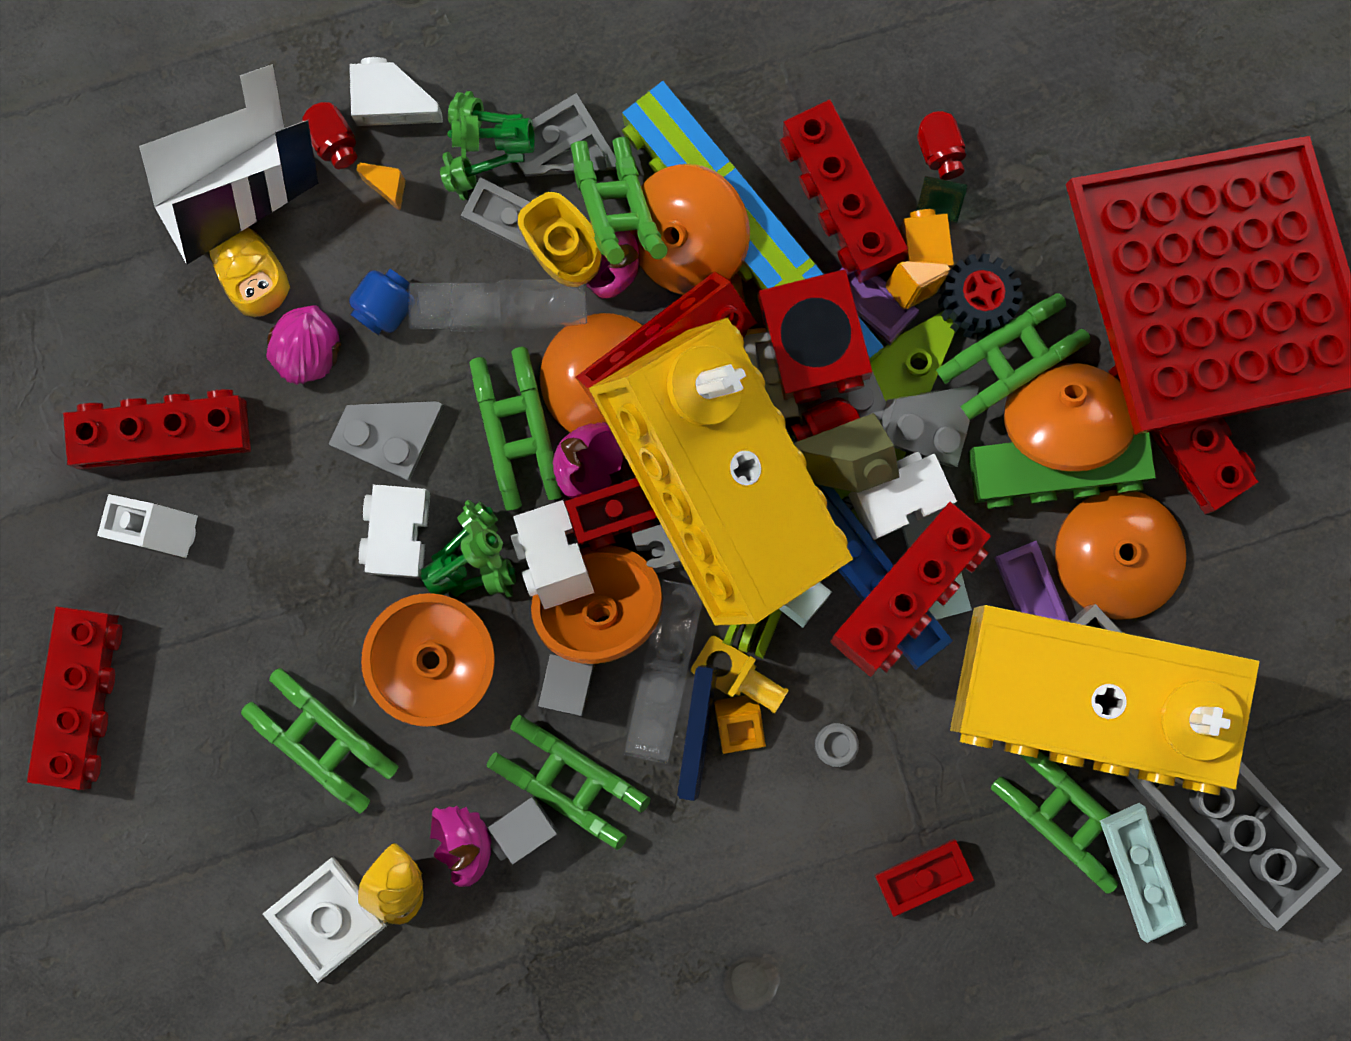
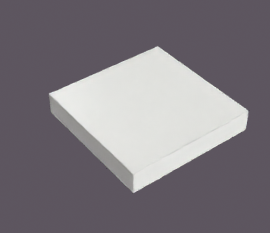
M334 856L263 913L264 917L317 983L388 926L387 922L372 915L359 905V887Z

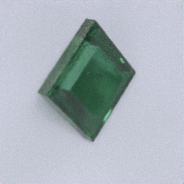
M925 176L916 211L934 209L936 215L948 214V221L958 222L967 185Z

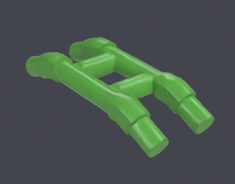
M619 137L612 141L619 181L596 183L597 178L593 162L590 159L588 143L586 141L572 143L570 146L576 183L579 191H581L594 230V239L601 254L611 264H619L624 259V252L618 244L619 240L614 232L637 230V235L643 248L654 259L664 258L668 250L661 239L656 223L653 222L638 179L639 174L635 158L632 155L629 138ZM627 198L631 213L607 215L602 200Z
M1056 293L1037 303L936 369L943 382L947 384L985 358L999 380L960 406L969 420H972L1009 394L1090 343L1089 333L1084 329H1079L1048 348L1034 328L1066 307V300L1061 294ZM1020 337L1033 359L1014 370L1000 348Z
M517 347L511 352L521 393L519 396L496 401L486 359L477 357L469 362L474 389L505 510H514L522 506L510 460L536 454L547 499L554 500L564 496L554 475V452L529 351L526 347ZM526 412L531 437L506 443L500 418Z
M283 669L275 670L271 674L269 681L303 712L287 731L264 713L254 702L246 704L241 711V715L265 739L274 744L322 784L327 791L359 814L368 807L370 799L333 770L349 751L386 779H390L396 773L398 765L314 698L311 693ZM316 722L336 738V741L320 760L300 744V741Z
M518 715L513 720L510 729L549 753V757L537 776H534L526 769L497 752L493 753L489 758L487 768L538 798L614 849H621L626 842L627 836L595 813L589 811L590 805L601 788H604L639 812L646 810L651 798L545 729ZM564 764L587 777L573 800L551 786Z
M1041 751L1038 753V758L1020 755L1025 762L1033 767L1051 785L1056 787L1052 794L1038 808L1035 803L1003 776L993 783L991 790L1022 818L1028 821L1105 893L1113 892L1118 886L1117 879L1085 850L1103 830L1100 820L1112 814L1068 776L1054 761L1048 760L1049 757L1045 756ZM1069 800L1089 817L1073 837H1070L1052 820Z

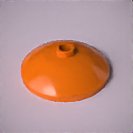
M696 164L670 166L649 177L642 184L641 188L653 222L656 223L661 239L668 251L664 258L654 259L641 245L637 230H630L638 243L639 265L644 272L661 287L682 295L714 271L730 281L741 268L746 258L750 241L747 211L735 188L717 172ZM673 227L679 232L678 242L671 235Z
M611 313L592 314L571 322L553 338L542 360L540 386L549 412L564 429L571 433L578 427L590 423L606 422L575 377L643 325L622 315Z
M1074 362L1058 363L1009 394L1006 399L1004 423L1012 443L1026 457L1051 469L1087 471L1102 467L1121 456L1135 436L1120 380L1110 373L1091 365Z
M1117 490L1101 492L1099 496L1085 499L1065 518L1055 543L1056 570L1067 593L1082 608L1096 604L1109 619H1134L1145 616L1160 608L1177 590L1186 567V544L1178 522L1160 502L1140 492L1118 494ZM1123 544L1129 545L1133 549V557L1130 561H1126L1120 556L1119 550Z
M611 545L591 551L590 547H585L580 552L595 593L545 610L538 594L534 595L531 605L532 619L540 639L556 655L566 660L583 664L606 663L633 652L650 637L662 613L663 592L654 569L646 565L647 561L635 552ZM602 616L609 617L604 621L597 622V620Z
M417 594L393 603L375 619L366 635L362 648V672L371 696L386 713L411 725L439 726L462 718L482 700L493 678L495 651L486 625L470 607L445 595ZM429 652H435L439 656V664L434 669H429L424 664V657Z

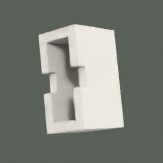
M919 452L911 454L897 461L899 478L860 493L850 492L848 494L862 526L873 540L909 524L906 516L914 513L918 521L944 509L949 502L953 504L957 502L935 453L923 459Z
M373 484L372 495H365L363 505V520L369 521L368 538H361L359 546V564H365V573L422 579L420 571L424 566L425 544L417 541L418 527H427L430 503V492L428 490Z
M564 500L513 516L518 533L511 535V540L518 560L525 558L527 560L529 569L522 571V575L530 597L538 594L545 610L595 593Z

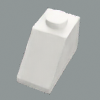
M368 57L362 59L361 64H350L351 116L357 126L443 123L442 112L438 103L393 62H387L386 59L380 57Z
M108 494L97 536L187 558L189 547L195 539V525L198 516L154 503Z

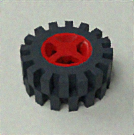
M983 253L978 260L976 255L973 254L969 255L964 262L962 259L958 261L950 270L939 289L938 294L942 295L938 300V307L945 308L941 316L944 321L950 318L954 321L950 328L955 332L959 327L965 329L963 336L968 338L973 333H977V339L985 338L989 333H993L1010 322L1020 308L1018 304L1022 300L1023 292H1017L1018 288L1022 285L1020 279L1012 280L1011 276L1015 270L1011 265L1006 270L1000 267L1004 261L1003 259L997 257L993 263L989 262L990 254ZM977 298V299L983 301V302H984V305H982V303H978L977 301H973V300Z

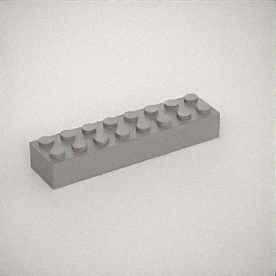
M1096 604L1086 606L1070 621L1071 623L1122 633ZM1097 695L1095 703L1105 707L1106 699ZM1242 761L1240 763L1236 789L1221 787L1220 796L1182 788L1183 779L1178 777L1175 778L1174 786L1137 779L1139 769L1130 768L1129 777L1126 778L1255 918L1267 928L1278 931L1342 871L1337 863Z

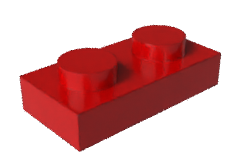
M956 839L947 841L874 874L893 917L974 881Z

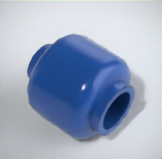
M389 269L385 275L376 270L369 271L349 298V303L354 309L350 315L378 336L382 330L388 333L394 332L414 306L413 297L406 291L411 283L392 269Z

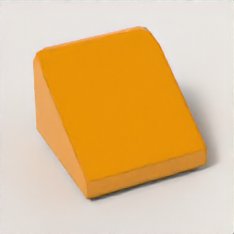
M366 163L357 164L356 170L361 179L396 209L400 210L406 181L398 168Z
M901 262L897 264L886 282V288L903 310L909 309L935 295L949 274L950 268L947 264Z
M746 695L714 702L723 754L766 747L761 710L758 702Z

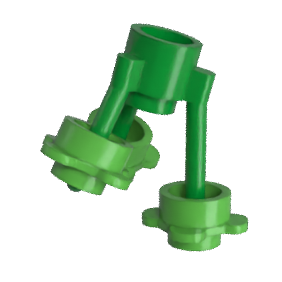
M466 91L465 95L460 92L456 93L448 108V121L451 125V130L448 131L447 135L449 138H452V147H461V156L452 158L450 152L443 153V161L446 166L440 168V175L448 192H456L459 194L460 199L464 201L468 199L467 191L474 189L477 184L476 174L508 163L525 162L524 153L534 152L535 133L531 118H523L522 114L506 115L485 112L482 100L474 97L472 91ZM482 121L499 123L495 125V128H480ZM479 138H495L497 150H504L506 153L472 165L466 156L467 151H479Z
M467 500L463 507L464 511L457 517L464 529L443 549L431 556L433 562L423 567L420 571L422 581L431 594L446 595L451 592L454 597H457L469 589L484 585L491 596L504 592L506 597H511L513 595L511 585L516 583L515 569L509 559H503L502 556H499L503 543L500 536L496 533L498 528L495 523L498 519L491 507H487L482 502H478L475 505L472 501ZM461 545L463 554L459 557L452 554ZM469 562L472 566L480 568L481 576L463 580L467 576L465 564Z

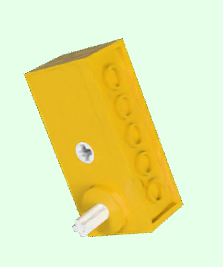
M728 317L683 332L589 387L592 396L715 626L757 624L853 560L847 548L848 542L845 534L835 525L826 508L827 500L825 495L815 486L806 469L807 463L803 453L794 446L785 428L786 421L783 414L773 405L765 390L763 375L751 363L744 349L743 337L740 331L731 324Z
M983 605L975 607L973 610L950 731L961 733L959 742L992 749L993 741L998 740L1005 742L1004 751L1038 758L1039 749L1050 751L1048 760L1083 767L1084 759L1094 760L1093 770L1129 777L1130 768L1139 769L1137 779L1174 786L1175 778L1178 777L1183 779L1182 788L1220 796L1221 787L1236 789L1260 661ZM1097 695L1106 699L1105 707L1095 703Z

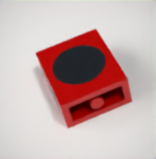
M846 269L759 290L758 301L784 400L794 397L796 404H803L820 399V391L837 387L839 393H847L865 387L863 381L869 380L873 371Z

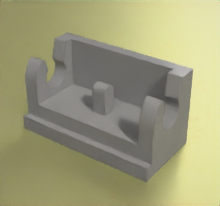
M662 525L632 534L637 552L650 551L654 548L652 555L660 557L657 559L652 558L646 562V565L653 568L656 573L682 566Z

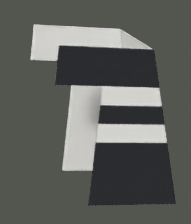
M273 64L240 75L246 108L139 146L154 207L187 265L319 184L309 122L306 120L284 128Z

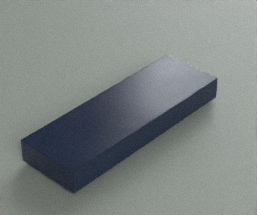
M700 665L695 671L677 793L679 799L695 801L700 795L718 667Z

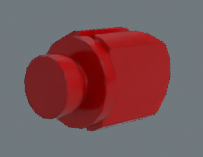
M329 102L314 104L306 110L302 117V122L306 120L309 122L312 146L318 156L324 161H331L335 169L339 170L353 164L357 159V154L353 149L356 139L340 110Z
M943 111L932 112L926 115L920 123L917 135L926 164L929 165L931 170H938L942 181L952 180L961 176L965 172L961 161L966 157L964 150L966 147L956 119L952 114Z
M834 397L807 409V412L802 414L805 425L801 426L797 423L790 427L796 442L860 417L856 409L842 397Z

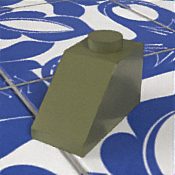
M874 413L793 443L803 453L807 463L806 469L814 484L860 493L900 477L894 444Z

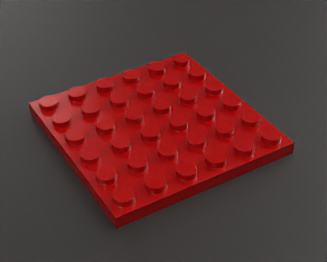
M1310 136L1075 177L1066 183L1135 435L1351 391V273Z

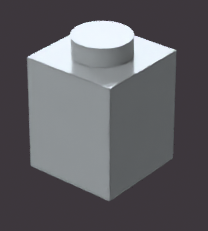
M550 654L538 706L583 716L595 664L572 662L560 656Z
M534 796L488 827L492 834L490 836L492 850L501 861L508 857L512 865L559 832Z

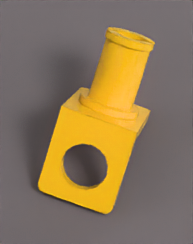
M711 636L692 665L691 672L695 674L698 666L706 665L707 658L711 653L715 651L725 652L731 658L732 667L727 675L717 677L715 687L730 697H734L735 694L739 696L740 693H743L775 714L789 690L756 671L755 668L757 666L754 664L756 661L754 657L747 656L736 648L722 643L723 640L716 636Z

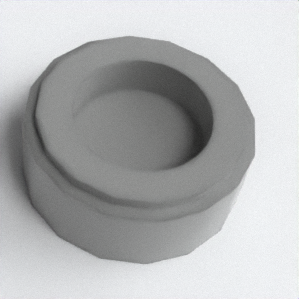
M832 723L824 726L818 732L815 739L817 756L823 763L832 767H842L849 764L856 757L859 750V740L856 733L849 726L841 723Z

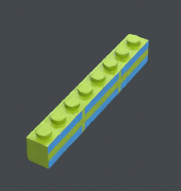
M661 81L622 112L623 122L626 126L622 129V133L625 137L629 138L630 144L637 151L642 147L653 159L649 162V165L654 173L674 165L696 164L717 172L735 188L746 208L750 226L749 248L746 258L737 272L745 282L752 279L759 289L763 290L824 275L664 81ZM858 316L869 360L872 362L881 354L884 346Z

